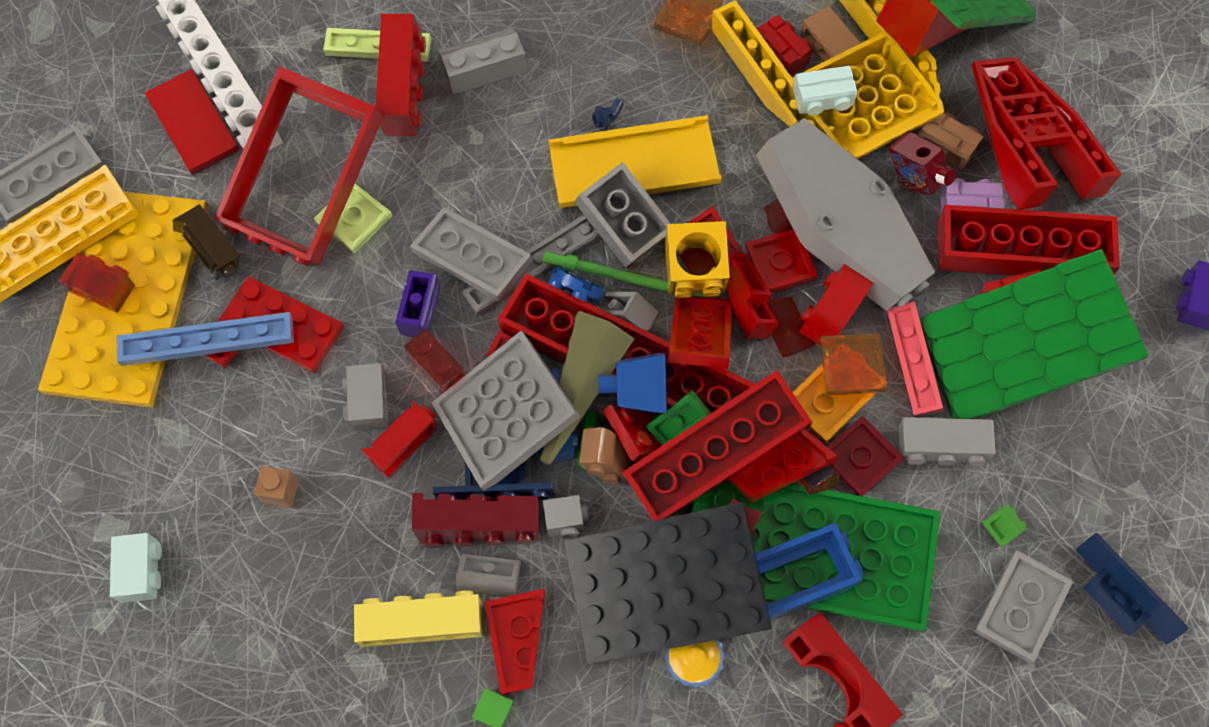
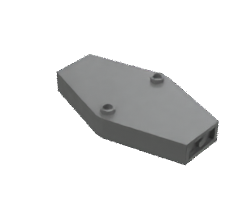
M805 118L770 138L756 156L799 241L808 251L837 273L846 264L872 281L873 284L866 296L886 311L895 304L899 308L913 298L910 294L912 291L917 295L930 285L927 279L935 271L890 187L881 177Z

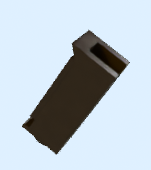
M200 204L172 220L173 231L182 233L183 238L211 274L214 273L215 280L221 277H230L238 270L240 255Z

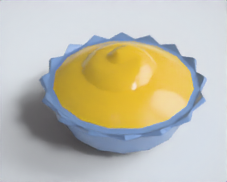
M718 640L666 649L664 659L667 662L666 669L672 674L673 679L680 681L683 686L691 685L695 688L701 685H709L712 680L717 679L719 672L724 668L723 661L726 657L723 652V643Z

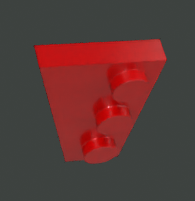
M804 429L732 476L730 483L753 503L837 462L838 455Z
M545 588L484 601L502 696L533 689Z

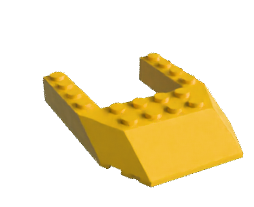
M734 0L714 10L712 15V32L765 107L789 127L805 118L856 159L903 136L907 131L911 132L942 116L944 113L934 57L928 50L911 57L876 22L887 0H839L867 36L868 40L802 72L843 66L851 67L853 80L857 88L854 106L844 111H837L835 109L824 110L818 115L799 114L793 92L794 77L790 76L737 1Z

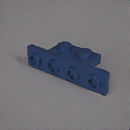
M524 461L498 483L483 490L465 462V486L433 487V495L436 499L439 494H451V497L458 498L459 500H465L470 494L487 496L490 499L496 498L498 495L538 496L539 501L549 499V496H555V487L553 482L525 483Z
M1098 533L1093 534L1076 549L1083 559L1097 572L1083 588L1128 636L1135 632L1144 622L1165 644H1169L1188 630V626Z

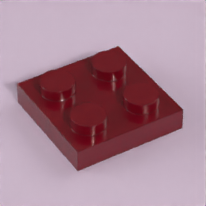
M863 415L827 446L838 455V461L830 466L835 474L857 496L867 494L904 460V457Z

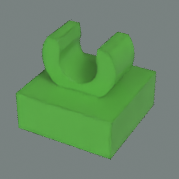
M1008 504L983 522L1001 548L1027 530L1026 523L1019 519L1015 514L1016 510Z

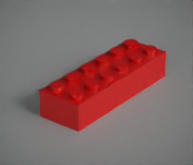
M945 204L938 218V270L1000 275H1017L1035 269H1040L1042 272L1055 267L1057 264L1100 249L1103 250L1113 275L1120 268L1117 216Z
M776 370L622 473L653 521L670 518L813 423L783 377Z

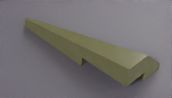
M581 311L575 315V324L572 336L569 339V348L558 383L580 415V418L544 445L543 453L540 455L539 460L547 466L551 465L599 393L598 375H611L616 367V361L621 360L634 340L633 337L612 322Z

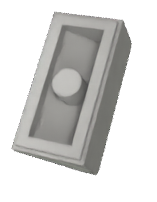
M462 553L456 573V589L458 591H473L474 593L502 597L517 595L522 561Z

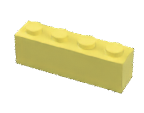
M458 591L452 597H443L441 593H430L424 595V599L412 600V596H397L391 602H382V599L369 598L364 599L363 604L354 605V642L360 647L483 637L482 600L478 594L474 595L473 591Z

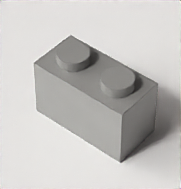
M382 364L346 366L347 376L342 377L343 392L347 394V404H343L344 420L349 422L353 430L388 427L387 379Z

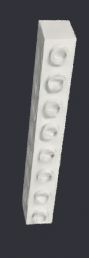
M157 0L159 5L155 7L163 21L169 19L170 23L166 25L174 38L180 37L182 40L178 42L181 50L186 57L192 56L193 59L189 61L197 75L202 73L205 77L201 79L204 87L209 94L215 93L216 97L212 98L220 113L226 111L228 114L225 120L232 132L238 130L240 135L236 138L244 149L262 105L195 0ZM276 131L269 150L283 143L278 131Z

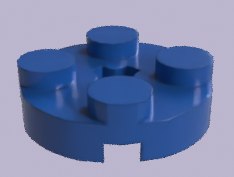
M559 267L554 268L550 276V285L561 290L566 289L572 292V296L580 300L599 305L606 293L605 289L578 275H569V271Z

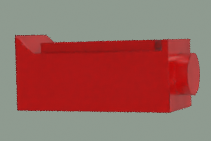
M412 401L413 407L411 409L408 407L371 444L372 448L360 449L364 456L387 478H390L438 429L434 420L436 415L426 405L423 404L420 407Z

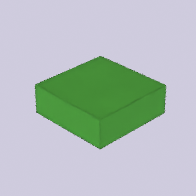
M485 688L471 718L490 727H503L514 701Z

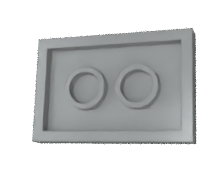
M1016 550L1013 552L974 632L1026 662L1034 663L1073 581Z

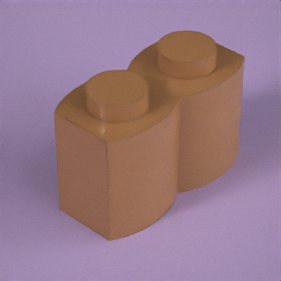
M602 427L584 429L579 465L587 470V474L602 478V482L605 484L619 485L620 481H627L622 472L630 467L631 459L617 435Z

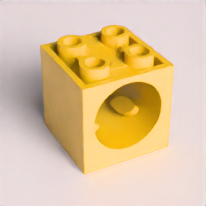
M726 221L667 224L665 248L668 294H675L676 298H688L692 296V293H703V296L713 297L720 295V292H725L730 278ZM688 248H701L712 255L716 268L713 267L706 275H691L680 267L677 256Z

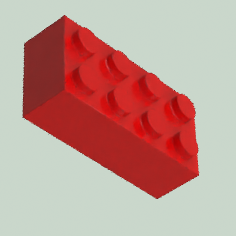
M381 14L375 106L385 112L380 124L385 136H417V127L422 125V113L418 111L419 102H423V87L420 86V77H424L425 67L424 61H421V53L426 51V39L422 36L421 24H417L414 14Z

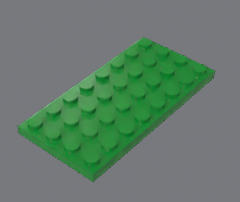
M730 478L694 501L692 513L730 505L732 499L738 502H745L746 506L760 512L761 521L752 537L756 554L836 523L839 530H844L849 539L850 547H848L852 558H857L862 567V581L858 587L803 609L921 633L926 632L940 511L795 483L752 503L731 485ZM822 550L761 574L766 602L778 601L836 578L838 572L830 554Z

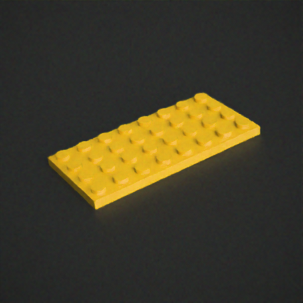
M124 191L139 213V216L80 253L38 391L47 395L153 408L166 360L121 366L117 362V335L175 328L195 252L183 238L182 233L173 231L172 220L199 204L207 213L208 204L206 201Z

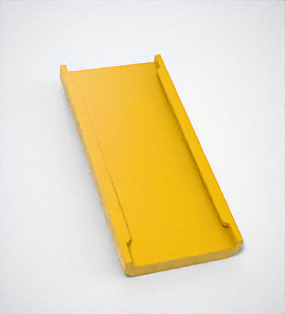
M708 115L548 140L559 208L577 206L574 201L579 194L622 162L648 195L721 184L722 178L719 174L708 124Z
M106 164L0 230V303L139 216V213Z

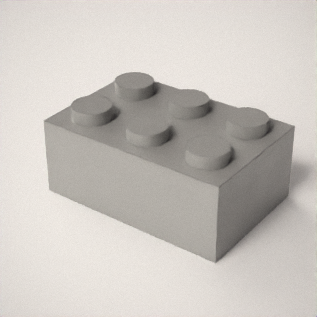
M623 162L579 194L574 201L625 268L665 238L667 224H671Z

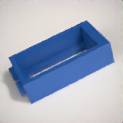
M836 523L756 554L760 575L822 550L830 554L838 572L836 578L767 604L770 621L858 587L861 583V576H863L862 567L857 558H852L848 547H850L849 539L844 530H839Z

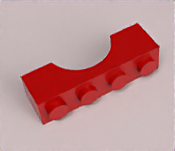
M821 612L800 625L782 642L802 668L814 667L821 669L833 677L839 684L846 699V714L843 720L849 727H890L903 716L902 712Z

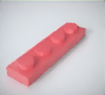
M915 301L904 304L900 308L898 306L891 307L887 310L914 417L919 418L944 412Z

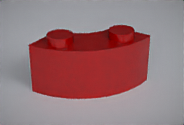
M846 264L841 267L838 273L832 270L823 284L827 289L816 306L809 305L800 319L804 321V324L798 332L828 350L866 296L873 282Z

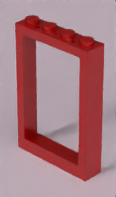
M279 66L214 220L223 223L222 229L236 235H238L239 231L246 233L245 239L261 245L264 241L271 244L269 250L285 256L286 251L294 254L293 260L306 266H309L310 262L320 265L385 112L370 103ZM293 93L363 121L309 248L240 218Z

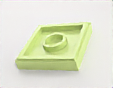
M354 184L333 237L355 254L393 217L392 213L357 184ZM327 206L314 217L317 224H320Z

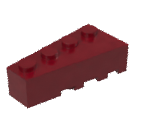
M412 493V531L419 542L425 544V547L439 548L443 546V543H455L456 546L467 547L472 546L473 542L485 541L487 545H501L506 540H516L518 544H530L534 542V539H541L540 502L538 496L498 495L496 496V501H490L489 497L470 494L465 500H459L458 498L451 497V494H439L438 498L432 500L423 499L424 493Z

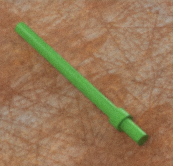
M547 251L544 252L543 262L564 267L566 271L575 273L577 270L668 293V282L665 280L578 259L579 256L571 254L563 256ZM692 293L693 296L707 297L703 296V293Z

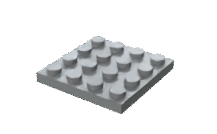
M522 331L431 402L477 483L483 490L498 483L580 418V415L528 337Z

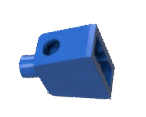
M664 353L616 361L617 375H598L599 393H617V406L666 413Z

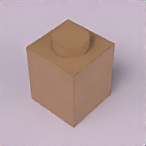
M261 466L254 495L263 504L292 509L299 480L291 470Z

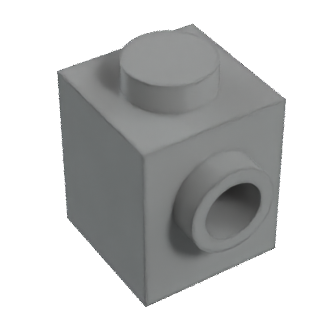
M579 495L543 500L549 537L561 535V538L567 539L578 536V532H584L583 522H588L589 518L586 503L580 504Z

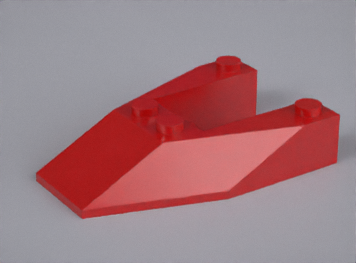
M1017 57L980 60L972 63L971 66L985 126L1002 182L1018 210L1041 207L1058 185L1034 150L1037 147H1047L1082 200L1103 197L1122 174L1080 115Z

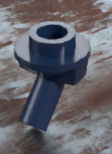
M616 99L611 108H603L601 105L596 106L595 112L592 113V121L595 128H599L600 131H607L611 122L615 121L624 103Z

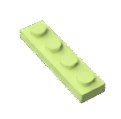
M327 28L323 49L325 56L378 59L380 31ZM422 33V36L426 39V51L421 53V61L428 62L431 36L430 33Z

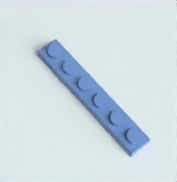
M290 312L117 335V362L121 366L294 343L292 315Z

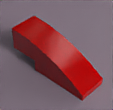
M728 253L730 278L727 290L738 323L747 339H768L780 324L766 303L772 296V293L747 254Z

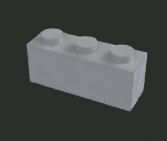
M903 417L898 425L899 453L904 457V460L913 465L924 464L926 461H938L939 465L944 466L954 465L956 462H968L969 466H984L996 454L993 420Z

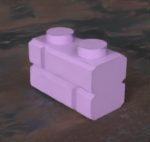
M957 178L951 185H944L940 194L941 212L945 204L1004 208L1002 183H993L990 179L965 182V180Z

